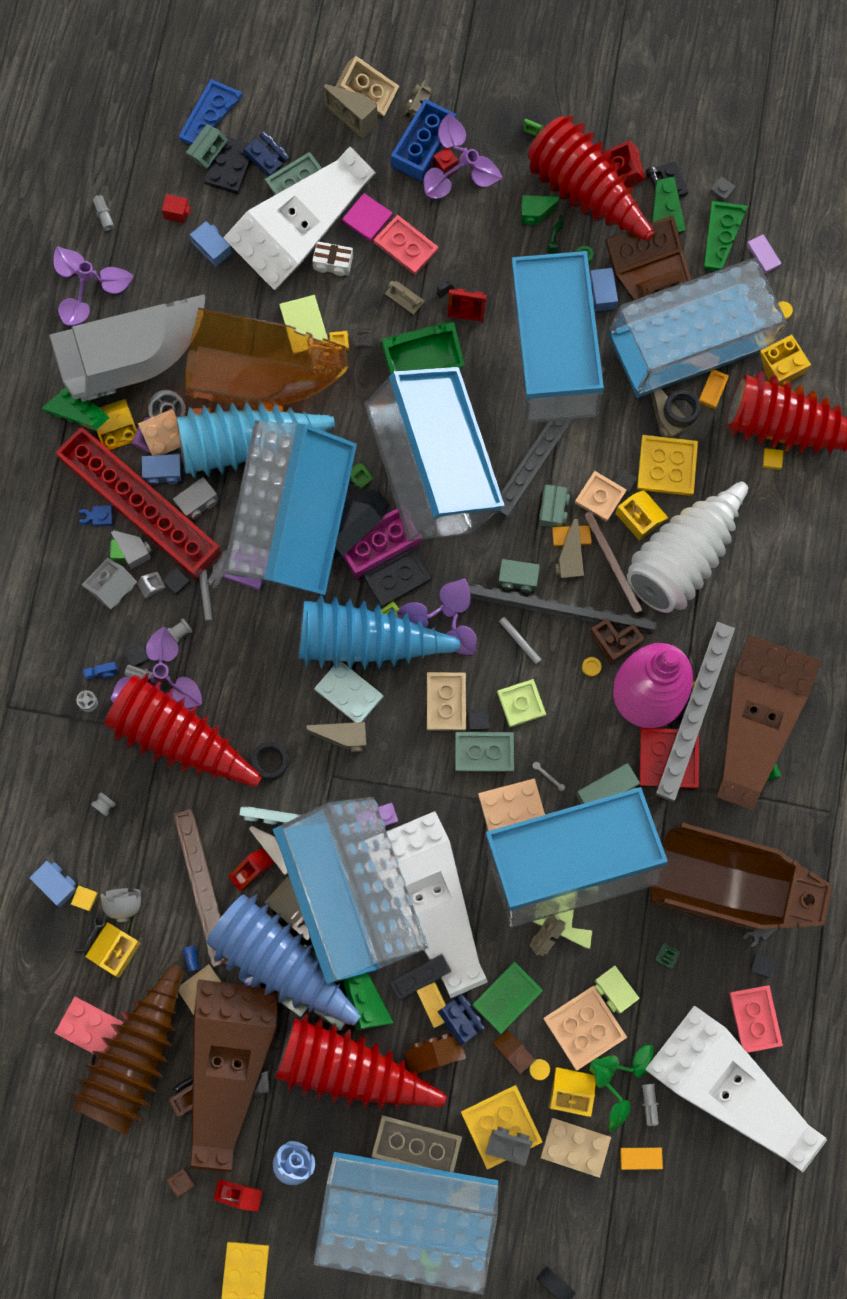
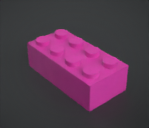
M401 506L384 515L383 519L342 557L357 580L367 571L411 547L415 548L422 543V536L405 508Z

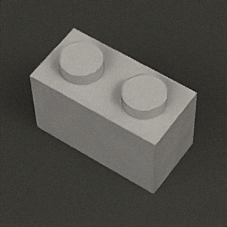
M203 477L173 498V501L186 518L195 520L201 516V512L205 509L214 507L218 497Z

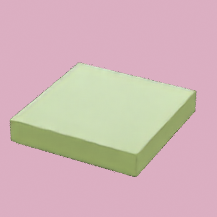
M534 679L497 691L509 728L546 716Z

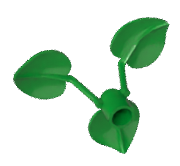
M651 1043L650 1045H644L637 1051L632 1067L620 1066L618 1057L614 1055L601 1059L595 1058L590 1065L589 1071L595 1075L596 1085L600 1088L606 1086L618 1099V1103L612 1107L609 1115V1132L618 1129L626 1121L630 1112V1102L627 1100L623 1101L622 1097L613 1089L609 1082L617 1069L629 1072L634 1071L635 1077L644 1075L647 1072V1066L653 1060L654 1050Z

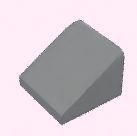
M158 572L141 576L137 582L145 598L166 588Z

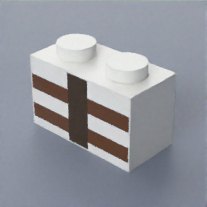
M317 241L313 256V269L321 273L331 272L338 276H349L353 259V248Z

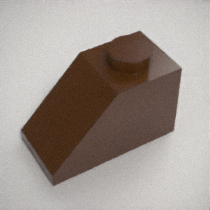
M508 1030L493 1042V1045L518 1074H521L536 1061Z

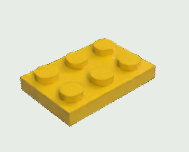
M227 1242L222 1299H264L269 1245Z

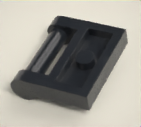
M676 161L658 167H650L645 171L647 177H650L654 189L655 182L658 180L657 175L660 174L662 179L675 177L679 198L688 195L687 187Z

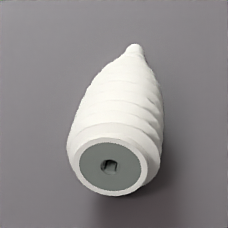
M744 482L736 483L726 491L720 492L717 497H708L705 501L695 502L692 507L683 509L680 515L672 517L670 523L663 525L658 533L653 534L650 541L642 545L641 551L634 553L631 560L632 565H630L627 580L631 589L643 602L664 613H669L673 609L683 610L687 607V600L695 597V589H701L704 585L703 579H708L711 576V568L718 566V557L725 555L726 549L724 545L731 543L732 538L729 531L736 529L733 520L734 517L739 516L738 509L748 492V486Z

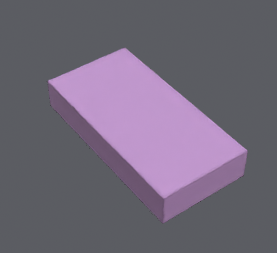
M764 235L747 242L748 248L764 274L781 266L782 263Z

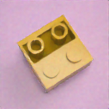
M793 335L760 351L767 378L770 379L773 375H776L778 386H781L786 380L792 381L806 374L811 366Z
M126 399L100 407L109 417L97 429L101 443L108 450L132 443L137 429Z
M645 490L630 496L617 507L615 513L639 541L668 519L667 515Z
M107 922L85 957L120 978L141 945V942Z
M556 1067L549 1108L591 1117L595 1096V1075Z

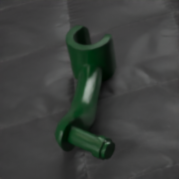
M562 215L559 216V221L552 228L547 247L548 253L556 254L558 243H554L558 230L563 226Z

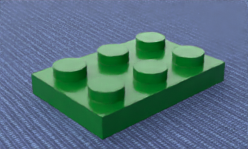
M514 962L472 1006L502 1034L543 990Z

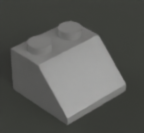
M107 558L87 578L82 586L102 604L112 609L119 604L121 598L133 589L137 581L124 567Z

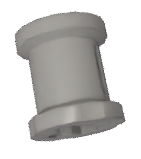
M183 618L173 628L169 627L167 629L177 643L184 635L193 632Z

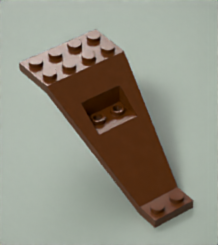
M673 215L649 223L655 234L648 242L641 240L636 235H632L629 231L605 239L615 276L644 316L697 297ZM672 284L675 285L674 290L670 289V286ZM655 290L658 291V295H657V296H654V291H655Z
M200 979L197 982L193 1021L192 1148L190 1168L221 1172L232 1171L233 1150L276 1029L278 991L265 995V988L261 987L252 988L246 985ZM214 1061H219L220 1065H215ZM234 1063H238L240 1067H235Z

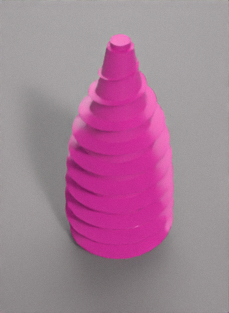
M654 643L640 648L624 662L616 674L613 696L618 711L629 722L643 728H657L672 722L683 710L691 693L693 683L691 664L679 648L670 644Z

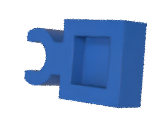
M111 505L92 506V512L86 509L79 510L80 515H87L86 519L79 520L82 525L93 522L94 527L113 526V509Z
M115 662L83 670L86 680L95 677L108 679L114 677V674L119 673Z

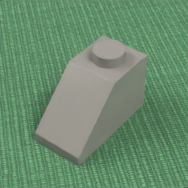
M118 531L111 532L131 569L151 559L149 552L152 550L147 541L143 543L140 537Z

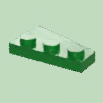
M675 177L657 180L655 182L651 222L673 215L678 233L684 232L686 229Z

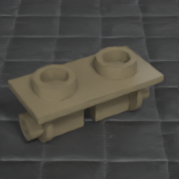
M425 80L420 85L416 84L413 88L412 99L409 98L404 106L406 109L404 116L409 113L411 118H414L422 105L420 101L423 103L425 99L428 100L431 96V88L424 86Z
M391 281L388 285L389 289L385 293V295L413 315L425 302L398 281Z
M552 913L545 920L542 928L530 943V947L536 955L544 956L548 954L555 943L550 938L558 939L563 930H565L564 926L566 923L561 919L558 921Z

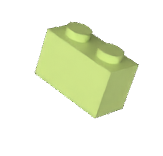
M616 966L610 968L594 981L596 983V990L601 996L605 995L608 1000L607 1005L613 1013L615 1011L618 1014L623 1012L640 999Z

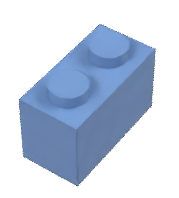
M207 221L190 234L192 244L215 267L232 254L231 245L219 235L218 229L214 225L210 226Z
M613 269L591 270L590 281L594 312L616 309L618 298Z
M180 454L142 456L143 480L150 486H156L159 483L174 485L182 482V460Z
M46 861L30 879L57 906L62 907L76 893L77 889L74 887L76 883L69 876L65 878L60 873L62 869L55 862L51 864Z

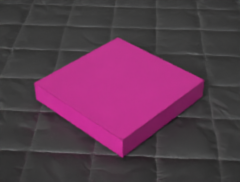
M364 193L344 216L342 222L371 242L390 220L393 213Z

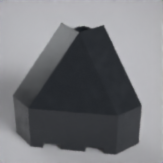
M348 484L333 559L339 555L344 556L383 519L390 505L379 491L372 489L370 491L360 489V486Z

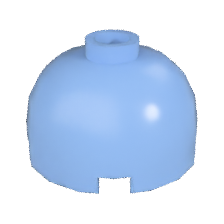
M289 1141L282 1145L275 1153L272 1162L273 1171L282 1183L287 1185L301 1184L314 1172L313 1154L310 1155L307 1151L308 1147L304 1144Z

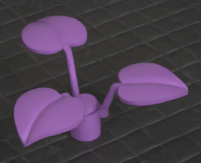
M451 113L446 115L438 129L439 141L443 147L449 148L453 146L455 150L462 151L463 153L460 155V164L447 173L443 174L439 168H432L426 172L423 180L426 196L433 199L446 196L452 187L451 181L446 177L462 166H471L473 168L471 172L472 180L480 187H487L501 180L502 175L490 159L479 156L478 152L474 149L467 150V148L458 147L464 143L466 131L463 125Z
M59 246L56 247L53 259L56 272L65 278H69L75 273L80 279L78 301L73 298H67L60 303L58 308L59 316L63 324L67 326H76L83 323L90 314L89 305L81 302L84 282L90 281L94 276L99 282H102L104 291L109 294H119L133 280L131 273L116 267H107L101 270L100 278L96 270H93L92 264L84 261L79 253Z
M465 578L445 584L441 588L439 595L444 605H441L440 608L431 614H427L426 606L418 602L405 604L397 611L400 619L407 613L410 622L417 624L421 620L424 627L428 626L427 618H431L440 611H443L446 616L453 617V630L448 631L446 634L460 639L459 651L455 650V652L463 655H472L476 652L477 638L474 631L467 626H459L456 629L457 612L465 611L470 605V589Z
M163 627L151 636L146 646V653L149 659L152 661L159 660V664L154 666L153 673L148 682L150 683L153 679L158 682L160 680L161 682L167 680L170 686L174 688L173 699L178 702L186 696L184 706L187 709L200 706L202 704L201 693L193 680L187 677H180L174 684L168 676V667L162 663V660L165 662L172 661L177 656L179 649L177 642L167 628ZM124 677L117 682L110 698L113 703L131 677Z

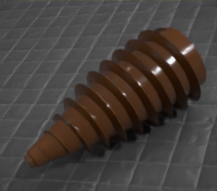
M175 964L169 967L164 975L158 979L156 985L151 990H146L147 995L142 1001L133 1000L136 1008L132 1012H121L125 1018V1022L122 1025L111 1024L116 1034L112 1038L102 1037L107 1047L104 1051H93L98 1058L95 1065H84L90 1072V1075L87 1079H77L82 1086L79 1093H69L75 1101L71 1107L72 1109L124 1135H128L134 1122H144L138 1112L141 1107H151L145 1100L147 1092H157L151 1085L153 1078H164L157 1070L158 1064L168 1063L162 1055L165 1047H173L167 1040L168 1032L176 1031L171 1026L172 1016L177 1015L174 1009L176 999L179 998L177 995L184 975L182 973L183 968Z

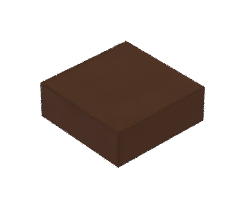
M185 1168L167 1179L176 1197H179L195 1186Z

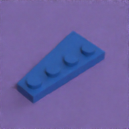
M210 79L179 134V140L192 145L206 124L215 127L243 97V93Z

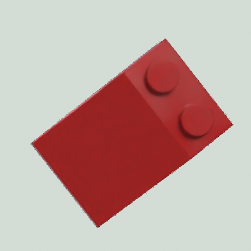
M631 140L601 152L602 155L607 152L612 153L610 165L620 163L617 174L618 176L628 175L624 183L626 187L645 180L638 148Z
M450 289L447 317L483 322L487 294L479 291L467 292L464 289Z

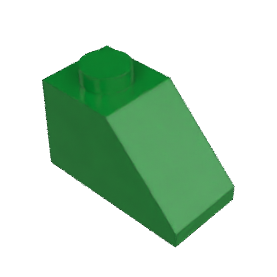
M522 195L521 224L529 226L540 224L557 209L559 197Z

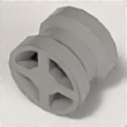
M85 690L78 694L76 699L77 705L83 711L92 712L97 708L98 699L93 692Z
M100 792L97 801H93L91 805L107 817L109 809L114 807L116 803Z

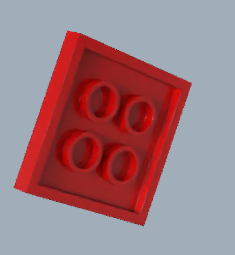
M640 728L639 786H659L679 729ZM699 733L679 788H699Z

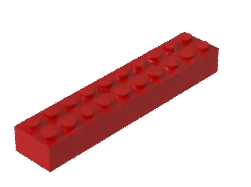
M82 426L56 452L58 459L195 580L221 554L219 545Z

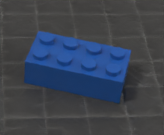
M425 99L391 154V167L423 182L426 172L433 165V155L440 152L443 148L438 138L440 123L449 113L455 119L457 114Z

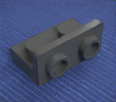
M499 1126L497 1130L492 1129L486 1154L526 1166L533 1143L529 1140V1136L521 1133L513 1136L509 1134L510 1130Z

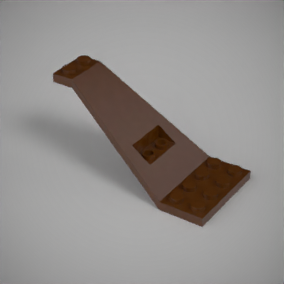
M748 634L734 673L724 772L716 797L754 811L761 791L808 699L822 660ZM753 706L757 708L755 713L750 712V708ZM774 713L775 718L769 719L768 715Z

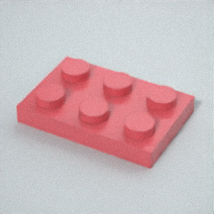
M399 215L374 239V243L414 275L422 269L439 249L437 245Z
M770 986L730 992L729 996L738 1037L743 1049L748 1053L783 1046Z
M74 997L55 1034L93 1053V1051H104L107 1047L102 1037L112 1038L116 1034L111 1024L122 1025L124 1022Z

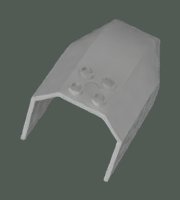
M205 295L72 326L70 330L50 334V341L63 384L74 399L81 398V401H86L116 393L115 389L148 380L172 366L184 354L197 333L204 311Z

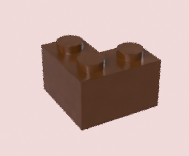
M608 619L591 628L589 633L610 665L641 646L645 640L635 624H632L618 634Z
M450 1033L439 1036V1041L437 1037L425 1040V1045L423 1041L412 1044V1049L404 1051L411 1073L414 1071L421 1073L466 1059L463 1046H460L454 1036L451 1037Z

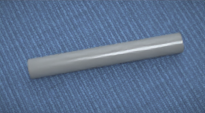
M204 570L199 578L205 621L208 622L213 621L207 573Z
M503 617L499 621L500 624L537 665L542 659L510 622Z

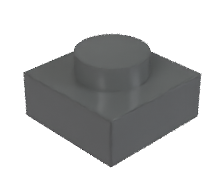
M721 176L711 188L710 193L725 202L736 186Z

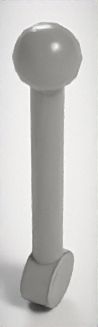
M539 762L533 763L534 770H539L558 787L559 791L565 790V785L558 783L543 770Z

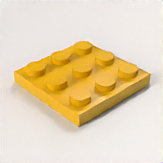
M642 435L637 490L693 496L698 441Z
M516 1085L461 1111L487 1169L506 1161L486 1154L492 1129L497 1130L498 1126L510 1130L509 1134L517 1136V1133L528 1135L529 1140L533 1142L531 1148L542 1143Z

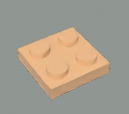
M173 409L138 423L152 456L163 455L180 447L176 415Z
M594 471L575 500V504L589 512L591 511L592 514L607 522L626 493V489Z

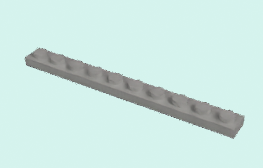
M717 622L656 792L658 797L672 802L676 799L735 630L734 627Z

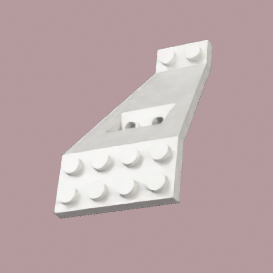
M349 147L337 161L248 210L223 238L274 290H277L316 246L317 241H320L376 172L352 147ZM291 208L295 209L294 215L290 214ZM304 221H307L308 226L306 228L303 227Z
M434 811L363 841L379 879L429 960L441 953L444 955L452 971L441 977L450 998L487 983L486 976L479 964L451 844L436 812Z
M696 1006L691 1009L646 1068L648 1073L677 1095L782 1157L802 1173L827 1141L826 1137L807 1124L731 1033ZM741 1077L742 1080L739 1083H736V1078ZM728 1093L729 1097L727 1099H723V1095Z

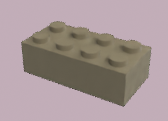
M382 1115L372 1157L389 1162L454 1172L462 1136Z

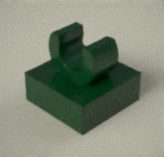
M663 942L653 961L672 970L681 952Z

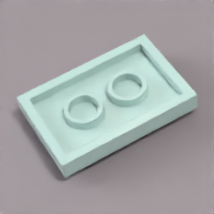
M340 661L336 670L333 666L314 688L316 692L354 723L363 722L383 698L380 692L353 670H350L342 661Z
M247 806L240 809V815L244 816V820L258 821V818L264 819V823L277 824L280 821L284 822L283 825L299 823L303 820V815Z

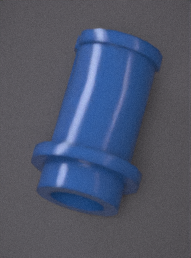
M195 945L183 948L184 952H182V955H185L187 971L199 970L200 967L196 953L198 949H195Z

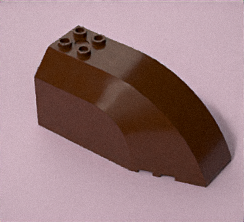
M685 823L668 828L662 842L668 863L666 866L654 870L651 883V905L707 921L751 930L823 926L825 924L832 885L802 867L795 860L793 861L784 855L785 853Z

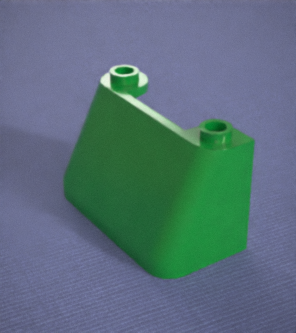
M451 321L379 340L390 375L395 371L459 367V370H461L460 367L465 366L455 324Z

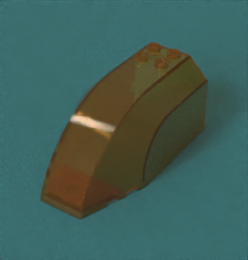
M198 307L188 348L185 369V395L245 406V403L248 402L250 407H258L261 402L264 407H273L274 404L282 406L299 402L325 390L347 371L346 346L325 338L322 341L315 339L311 333H299L295 331V327Z

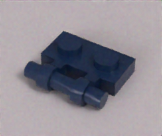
M263 131L259 135L263 142L261 143L257 138L244 148L243 153L269 177L281 167L282 163L278 159L281 157L286 162L290 156L282 146L280 147L274 141L271 135H267ZM268 146L275 152L274 154L267 149Z
M463 994L456 998L460 1006L453 1000L437 1011L460 1046L477 1034L473 1028L474 1025L479 1032L485 1028L481 1021L483 1019L480 1015L476 1014L471 1007V1001L467 1000ZM462 1011H465L467 1013V1015L471 1019L470 1021H468V1019Z

